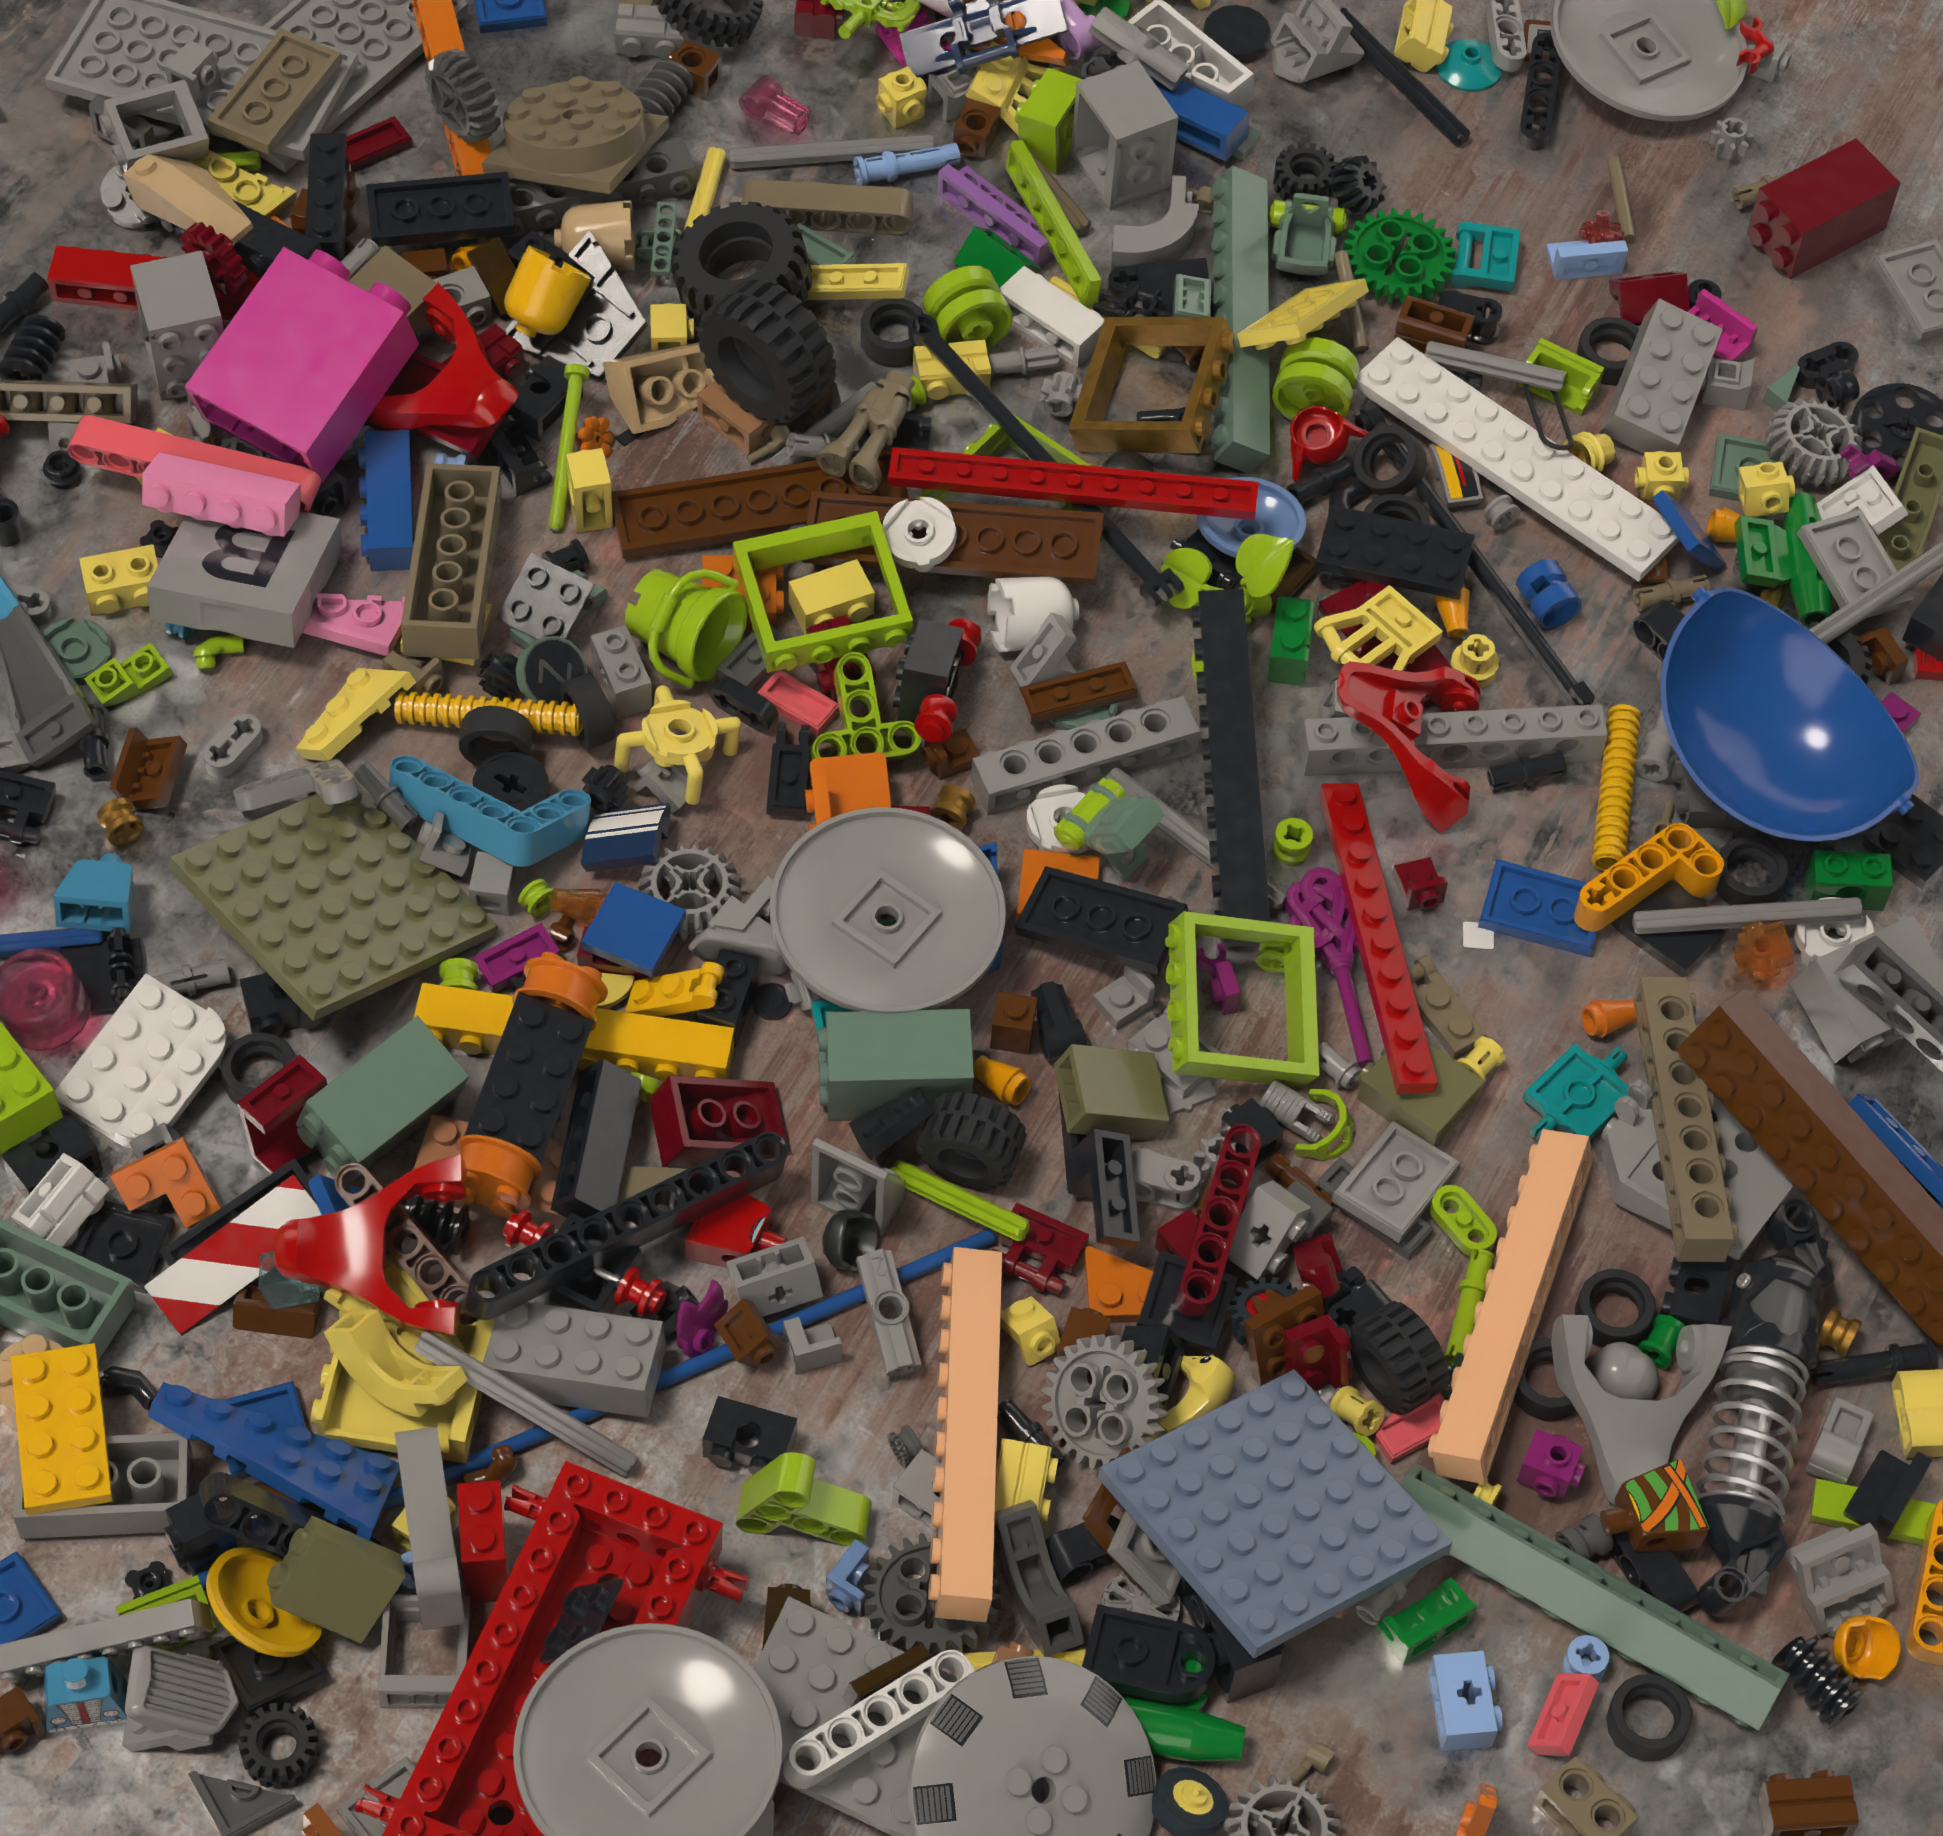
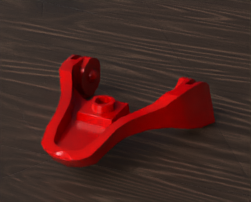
M438 282L422 298L427 308L424 316L428 321V325L438 335L450 343H456L457 346L452 359L428 386L413 394L384 395L366 420L372 426L387 431H410L413 428L428 425L485 428L501 419V415L518 398L519 392L492 369L486 356L484 343L461 307Z
M1352 661L1343 665L1337 679L1338 704L1346 715L1372 729L1388 745L1397 757L1423 814L1441 834L1468 812L1471 786L1465 779L1446 773L1436 762L1423 755L1415 747L1414 739L1420 735L1423 704L1420 702L1422 699L1429 697L1442 712L1478 711L1481 698L1480 684L1475 678L1449 667L1415 673Z
M462 1154L436 1160L413 1169L371 1198L345 1210L286 1221L279 1228L274 1244V1260L277 1269L284 1277L304 1283L329 1287L357 1298L372 1308L378 1309L381 1314L398 1326L438 1334L454 1335L460 1333L461 1305L459 1302L446 1301L439 1298L415 1304V1308H409L388 1287L384 1271L386 1226L392 1211L403 1200L415 1195L441 1202L466 1198L467 1169Z

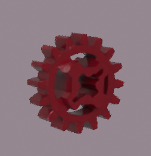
M203 222L194 223L182 233L183 236L180 237V241L184 245L181 249L185 253L202 250L211 283L217 292L222 290L226 296L230 293L234 295L246 285L245 282L249 278L245 273L248 270L242 264L243 258L237 254L229 237L222 233L216 234L213 226L209 225L206 227Z

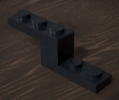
M1059 1093L1068 1194L1091 1197L1093 1199L1097 1243L1134 1249L1140 1243L1130 1135L1100 1129H1093L1088 1135L1068 1133Z

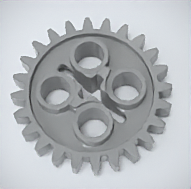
M1104 1334L1093 1335L1091 1339L1090 1337L1077 1339V1345L1064 1347L1066 1356L1053 1359L1059 1370L1046 1373V1376L1054 1382L1053 1386L1042 1388L1043 1393L1051 1396V1402L1042 1405V1409L1052 1411L1053 1417L1045 1424L1046 1426H1057L1058 1428L1057 1433L1052 1438L1053 1441L1065 1440L1066 1444L1063 1453L1071 1454L1077 1452L1075 1463L1089 1462L1090 1469L1092 1470L1099 1469L1101 1466L1115 1460L1122 1448L1129 1447L1133 1451L1153 1441L1154 1439L1151 1435L1164 1433V1429L1157 1423V1419L1168 1417V1412L1159 1408V1402L1169 1399L1168 1395L1158 1393L1157 1387L1161 1386L1165 1379H1154L1152 1373L1158 1366L1157 1363L1144 1364L1147 1351L1139 1350L1133 1352L1134 1341L1121 1342L1120 1335L1107 1337ZM1088 1370L1090 1371L1092 1376L1091 1385L1088 1383L1087 1380ZM1124 1378L1128 1383V1393L1123 1389ZM1082 1412H1084L1087 1417L1086 1426L1083 1424L1082 1421ZM1118 1419L1121 1421L1123 1425L1122 1435L1118 1430Z

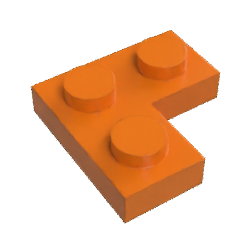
M185 1136L111 1172L110 1175L129 1211L166 1193L185 1228L209 1217L222 1208L219 1198Z

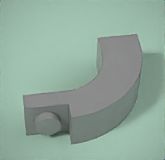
M1172 175L1169 211L1161 220L1145 226L1114 225L1110 273L1119 267L1179 260L1188 251L1196 233L1199 204L1192 203V191H1186V176Z

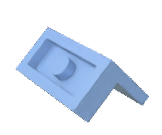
M1614 237L1550 243L1546 245L1555 280L1623 274L1628 255L1626 241H1615Z

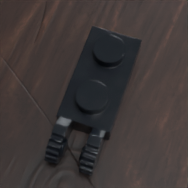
M778 723L776 743H773L766 815L805 817V790H807L811 750V746H809L810 725H801L798 738L799 745L785 744L788 738L787 724Z

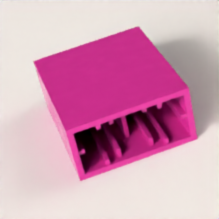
M283 247L185 385V389L202 419L278 461L311 469L320 476L321 484H323L419 343L406 316L411 310V305L396 290L383 283L375 282L367 292L348 282L351 277L350 271L328 253L315 250L307 260Z

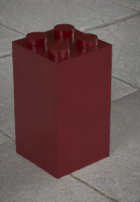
M1855 138L1760 187L1747 235L1751 242L1771 259L1776 268L1780 269L1789 279H1792L1885 230L1901 183Z

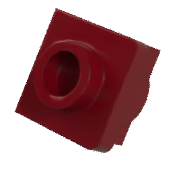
M1431 857L1394 865L1393 876L1407 911L1418 908L1431 909L1440 903H1444L1448 882L1446 877H1438Z

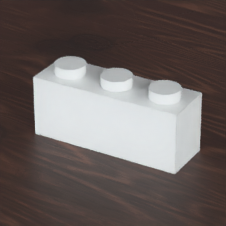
M1025 266L1000 287L1001 294L1013 313L1012 325L1045 347L1056 346L1059 356L1076 368L1080 367L1094 353L1104 322L1099 313L1088 309L1076 301L1072 295L1061 291L1049 283L1042 275L1034 273Z

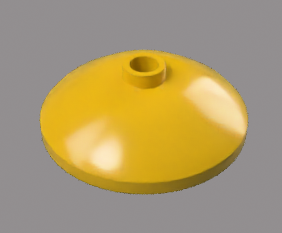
M251 1547L234 1548L221 1554L209 1569L206 1589L213 1612L225 1630L246 1647L262 1654L276 1657H293L308 1651L319 1639L323 1627L272 1606L267 1578L273 1565L276 1562L281 1563L283 1559L265 1550Z

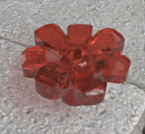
M1599 210L1596 212L1595 223L1586 221L1582 224L1579 236L1584 240H1588V244L1601 243V241H1623L1624 232L1620 231V223H1609V211Z

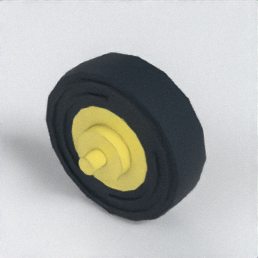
M1177 1767L1167 1770L1157 1780L1152 1795L1153 1815L1159 1824L1174 1836H1213L1223 1826L1229 1808L1226 1794L1219 1783L1208 1774L1194 1768Z

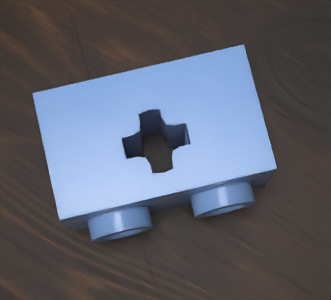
M1484 1651L1433 1655L1428 1669V1676L1441 1751L1492 1747L1497 1732L1502 1731L1503 1723L1500 1706H1493L1491 1691H1495V1674L1492 1665L1486 1666Z

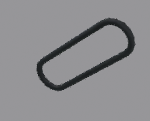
M1523 384L1540 440L1552 449L1563 451L1571 449L1574 441L1557 391L1550 390L1568 440L1567 445L1554 444L1546 439L1529 390V385Z

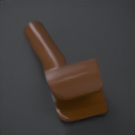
M573 901L568 902L559 922H554L550 926L551 938L559 950L563 952L569 949L575 938V932L568 928L577 908V904Z

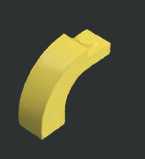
M350 1309L324 1332L336 1357L350 1376L372 1397L397 1412L421 1417L433 1405L440 1406L451 1401L456 1395L455 1391L468 1381L461 1366L427 1365L408 1355L391 1336L378 1309Z

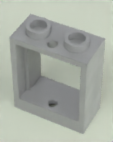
M186 80L104 100L103 115L99 116L101 129L104 136L110 135L114 144L111 145L116 166L122 165L124 172L146 154L176 158L188 162L208 157L209 138ZM173 105L185 137L133 150L121 119Z
M402 1590L393 1595L383 1610L378 1678L380 1707L445 1708L470 1657L473 1616L471 1595L462 1594L465 1624L459 1625L456 1676L394 1675L397 1621L421 1622L416 1591Z

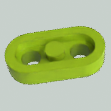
M1445 1185L1437 1189L1431 1201L1430 1212L1433 1219L1452 1242L1467 1256L1470 1255V1251L1473 1249L1477 1251L1484 1249L1491 1252L1497 1238V1229L1466 1190L1459 1186ZM1452 1207L1456 1210V1212L1448 1213L1444 1210V1208ZM1469 1237H1478L1481 1240V1242H1473L1469 1239Z

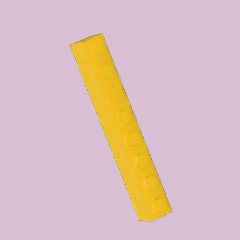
M422 983L414 1018L418 1015L446 1048L460 1049L468 1054L487 1053L495 1055L514 1005L512 1001L513 996ZM596 1008L594 1014L597 1018V1025L589 1033L577 1066L584 1070L605 1059L629 1073H640L662 1082L669 1075L728 1079L734 1052V1028Z

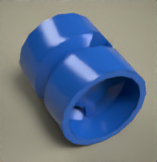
M1543 559L1533 563L1521 572L1516 580L1519 592L1526 603L1531 605L1530 609L1540 626L1545 629L1556 628L1567 623L1577 615L1582 606L1581 599L1573 586L1567 583L1566 575L1554 559Z

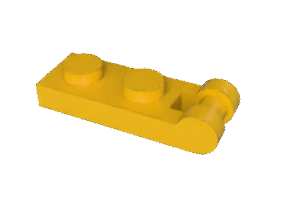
M705 962L699 969L636 980L633 983L625 1012L663 1017L714 1007L718 996L715 988L717 984L722 982L724 968L714 962Z

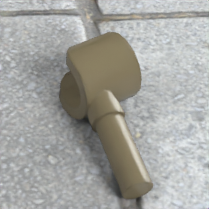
M1203 186L1199 190L1186 187V191H1192L1194 203L1199 204L1198 212L1210 214L1214 207V196L1211 194L1212 188Z
M779 425L773 428L770 432L772 442L746 456L748 462L752 464L775 451L778 453L785 448L788 435L790 434L788 426Z
M1668 801L1665 803L1661 820L1653 825L1649 839L1671 825L1670 820L1674 809L1673 802Z
M1321 1743L1313 1744L1307 1751L1304 1760L1299 1764V1767L1291 1773L1294 1780L1293 1786L1308 1774L1312 1767L1324 1774L1334 1760V1751Z

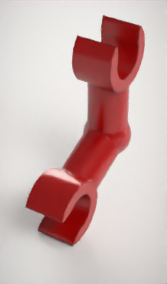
M1754 17L1752 27L1747 26L1743 20H1741L1740 32L1745 37V40L1753 41L1757 46L1754 49L1742 50L1738 56L1736 66L1741 65L1743 62L1751 63L1749 74H1753L1758 70L1760 61L1773 53L1775 47L1774 43L1761 31L1763 23L1757 17Z

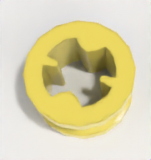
M1487 1478L1485 1484H1478L1473 1495L1494 1506L1503 1486L1500 1484L1492 1486L1488 1483L1489 1479Z

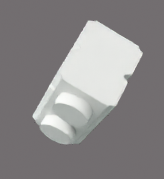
M63 1153L11 1218L28 1232L60 1247H67L76 1239L78 1228L85 1219L101 1209L104 1204V1196L110 1188L79 1161Z

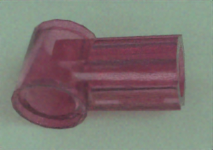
M768 75L761 76L738 100L742 111L749 118L760 120L764 117L792 135H800L811 118V110L784 94L781 85Z

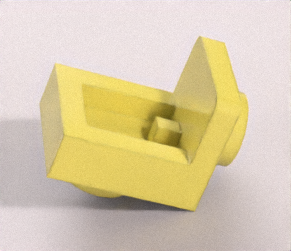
M1032 1296L1016 1301L1010 1307L1000 1311V1327L1019 1344L1023 1361L1028 1366H1032L1057 1353L1060 1337L1055 1318Z

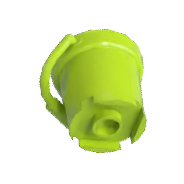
M654 569L647 573L635 587L634 592L641 594L636 606L628 602L624 623L631 636L648 645L649 657L657 672L670 681L691 688L695 681H709L716 676V668L740 645L746 629L748 610L746 599L736 591L739 582L725 574L708 569H699L688 572L681 577L661 569ZM706 578L724 585L723 587L712 588L693 580ZM658 652L676 662L678 668L684 672L685 676L667 668L661 661Z

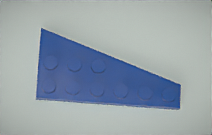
M163 1382L152 1401L148 1417L188 1440L202 1439L215 1447L213 1454L227 1461L232 1456L247 1465L246 1473L298 1503L312 1502L325 1510L323 1517L333 1523L338 1524L342 1519L358 1528L356 1535L369 1541L400 1471L399 1462L391 1460L386 1455L370 1453L352 1447L345 1441L332 1440L311 1433L304 1427L291 1426L273 1420L266 1414L250 1412L232 1406L225 1400L212 1399L191 1392L188 1388L181 1385H171Z

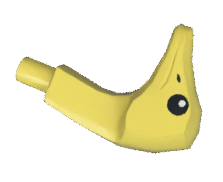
M1183 1355L1179 1370L1189 1380L1190 1387L1179 1404L1167 1411L1168 1417L1157 1419V1423L1162 1426L1164 1433L1151 1435L1154 1440L1224 1405L1230 1397L1236 1381L1234 1372L1225 1362L1213 1355Z

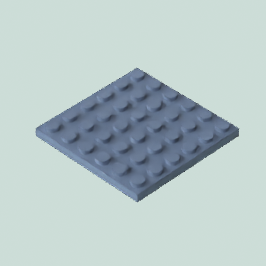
M1295 1369L1101 1466L1097 1476L1101 1483L1253 1658L1448 1554L1453 1543Z

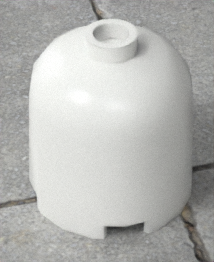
M1058 578L995 579L996 583H991L989 586L987 612L988 615H995L997 631H990L994 647L998 652L1023 650L1038 633L1041 625L1051 612L1063 616L1071 631L1074 621L1079 619L1077 599H1072L1069 589Z

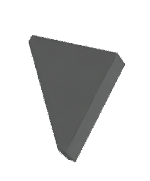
M197 1771L188 1773L192 1785L221 1836H244L299 1806L295 1795L292 1794L283 1795L263 1790L259 1786L231 1779L225 1781L198 1774Z

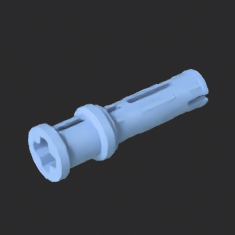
M956 143L901 154L884 151L881 156L865 159L857 156L854 157L853 161L857 184L861 186H867L870 182L881 180L894 182L900 175L937 169L947 164L951 166L960 165V151Z

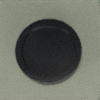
M767 983L760 986L754 992L752 999L755 1013L765 1020H779L785 1017L792 1005V1002L788 1000L785 987L777 983Z

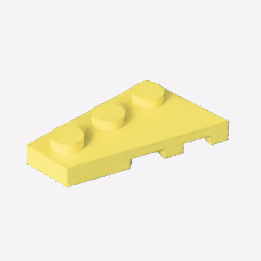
M208 150V157L189 161L208 170L231 199L267 217L272 214L277 215L297 199L296 190L287 186L284 189L268 182V177L259 173L255 175L236 167V162Z
M357 668L348 676L345 685L338 694L327 703L326 709L317 721L306 730L304 738L295 749L303 759L330 761L362 732L363 727L361 723L366 718L376 712L382 714L391 706L388 699L401 687L406 691L409 690L416 683L415 679L409 671Z
M391 1254L385 1257L384 1274L388 1287L409 1308H415V1304L419 1302L429 1301L420 1287ZM332 1288L326 1291L324 1296L326 1301L344 1314L350 1309H374L365 1302ZM381 1314L391 1336L408 1355L421 1363L438 1366L414 1350L417 1341L424 1331L398 1326ZM433 1333L464 1351L465 1347L455 1334Z

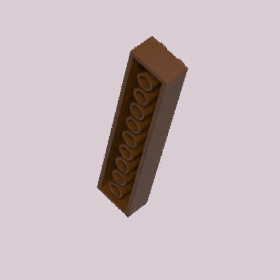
M1744 988L1720 1004L1682 1042L1676 1051L1943 1352V1210Z

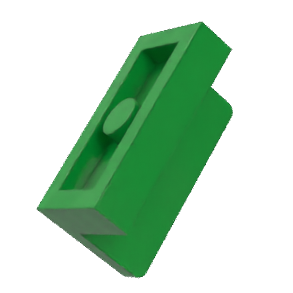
M976 226L973 227L954 259V263L960 268L965 266H981L990 270L999 288L1023 266L1036 274L1041 269L1038 264L991 229Z

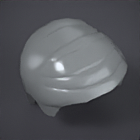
M1616 1342L1604 1346L1589 1365V1371L1602 1389L1618 1398L1651 1400L1659 1386V1376L1654 1361L1638 1347L1625 1342Z

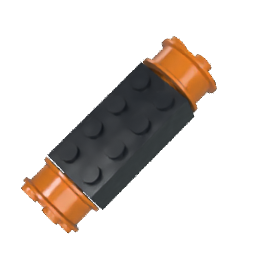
M543 952L541 957L531 958L525 963L523 968L524 975L526 976L524 985L513 994V1008L465 1134L458 1139L456 1149L459 1154H462L467 1169L466 1198L460 1201L466 1203L475 1202L489 1207L493 1213L503 1217H510L513 1212L527 1209L531 1203V1197L528 1194L531 1182L541 1176V1163L589 1033L597 1025V1018L594 1014L596 1007L599 1003L605 1001L608 995V989L601 980L602 974L598 970L565 961L561 956L552 952Z

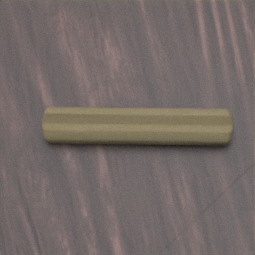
M1033 157L1076 235L1081 236L1084 233H1088L1091 229V220L1039 159Z

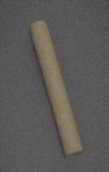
M1611 156L1608 158L1607 163L1622 241H1626V244H1630L1636 240L1622 162L1619 156Z
M1336 252L1334 258L1339 281L1354 280L1348 252ZM1357 299L1358 304L1346 309L1354 349L1356 352H1363L1368 350L1369 346Z

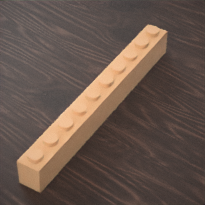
M1543 1129L1538 1144H1532L1529 1153L1530 1168L1527 1175H1522L1520 1178L1517 1205L1511 1206L1507 1218L1508 1231L1506 1237H1501L1498 1241L1495 1269H1489L1487 1273L1484 1301H1478L1476 1305L1473 1333H1468L1465 1337L1461 1367L1456 1366L1453 1371L1451 1381L1453 1391L1449 1400L1445 1399L1441 1406V1426L1438 1433L1431 1435L1429 1441L1428 1455L1430 1458H1433L1436 1474L1439 1476L1480 1484L1486 1483L1593 1163L1589 1136Z
M954 1247L950 1263L943 1262L941 1287H948L947 1296L942 1295L939 1319L946 1320V1329H940L938 1353L945 1354V1363L939 1362L937 1387L944 1388V1395L937 1398L935 1421L942 1422V1432H936L934 1443V1456L941 1457V1467L935 1466L932 1487L933 1492H940L939 1502H934L932 1507L931 1527L938 1528V1538H932L930 1547V1563L937 1564V1574L930 1575L928 1600H936L935 1618L986 1623L992 1602L1002 1252Z

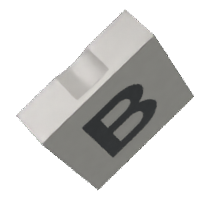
M300 511V516L287 534L282 537L268 536L260 531L246 528H232L227 524L210 520H196L186 515L147 585L150 619L200 630L224 631L245 639L295 648L312 614V607L316 596L326 586L342 554L341 520L339 518Z

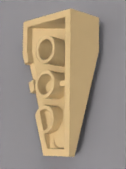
M146 154L122 174L137 208L187 230L194 223L203 222L206 227L209 225L213 226L216 234H225L234 245L254 228L252 222L209 171L186 160Z
M699 343L603 362L610 399L633 434L669 426L680 415L698 407L697 394L714 381V374L711 369L707 368L704 362L705 355L700 352Z

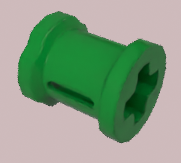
M1659 1314L1653 1320L1652 1325L1654 1329L1648 1339L1640 1342L1638 1348L1654 1361L1656 1368L1666 1369L1672 1363L1673 1358L1671 1354L1677 1345L1678 1335L1684 1324L1670 1315Z

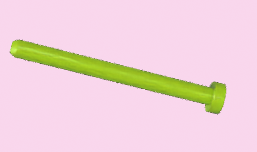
M577 363L567 364L564 369V377L568 380L548 523L550 530L554 532L560 531L563 527L568 493L566 454L573 453L582 385L583 382L589 380L590 369L587 366Z

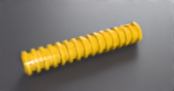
M400 691L396 696L394 715L398 724H405L408 721L410 725H416L420 722L421 726H428L429 723H432V726L439 727L443 723L444 727L450 728L454 724L456 728H461L462 719L467 712L477 707L491 705L518 711L528 718L533 726V730H536L538 734H543L547 730L552 735L559 731L560 735H567L568 732H571L572 736H578L583 728L575 704L570 706L569 702L564 701L561 705H558L557 701H551L547 704L545 700H539L537 704L533 699H528L524 703L519 698L512 702L511 698H504L503 701H500L499 697H493L489 700L487 696H481L477 700L476 696L473 695L466 699L464 695H458L454 698L453 694H446L445 697H442L441 693H435L432 697L428 692H423L419 696L418 692L412 691L408 695L406 691Z
M1626 704L1612 706L1607 713L1606 727L1608 736L1603 751L1601 786L1599 788L1593 855L1591 859L1593 866L1601 871L1607 870L1627 854L1626 847L1628 845L1627 838L1629 835L1628 828L1630 825L1629 818L1631 815L1630 808L1632 806V789L1634 786L1633 779L1635 777V760L1637 758L1641 713L1636 707Z

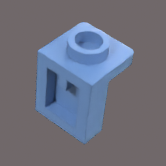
M856 1539L827 1575L826 1595L829 1601L843 1612L850 1610L860 1616L865 1610L864 1601L866 1600V1595L858 1587L867 1578L871 1566H869V1547Z

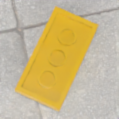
M95 1343L10 1356L26 1514L32 1515L113 1502L98 1356Z

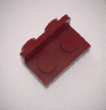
M1328 1314L1284 1331L1286 1373L1295 1369L1314 1391L1330 1383L1336 1392L1342 1387L1349 1386L1348 1379L1352 1378V1371L1347 1357V1351L1351 1350L1350 1339L1344 1328H1337Z

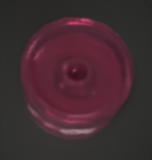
M45 948L29 949L10 957L0 966V1020L4 1023L7 1031L22 1047L35 1051L54 1050L70 1043L83 1031L90 1017L91 1001L70 962L59 952Z

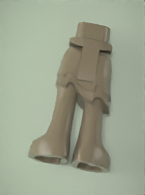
M890 370L885 379H879L876 386L866 393L855 408V416L842 435L836 441L829 443L820 450L816 458L819 467L827 474L835 477L843 476L849 467V476L856 486L867 491L876 490L882 479V471L878 464L879 455L885 444L887 443L891 446L893 439L897 436V430L905 416L907 404L912 398L910 391L915 381L911 377L895 370ZM868 428L870 437L851 461L856 445Z

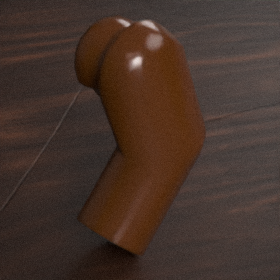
M509 1445L493 1448L491 1452L493 1463L487 1469L462 1474L463 1483L500 1480L502 1485L517 1468V1457L513 1456V1448Z

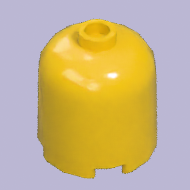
M528 246L504 298L505 310L511 318L518 322L515 327L518 331L532 338L535 337L537 332L544 335H555L568 324L589 286L591 278L564 262L562 268L554 265L555 262L549 259L550 254Z

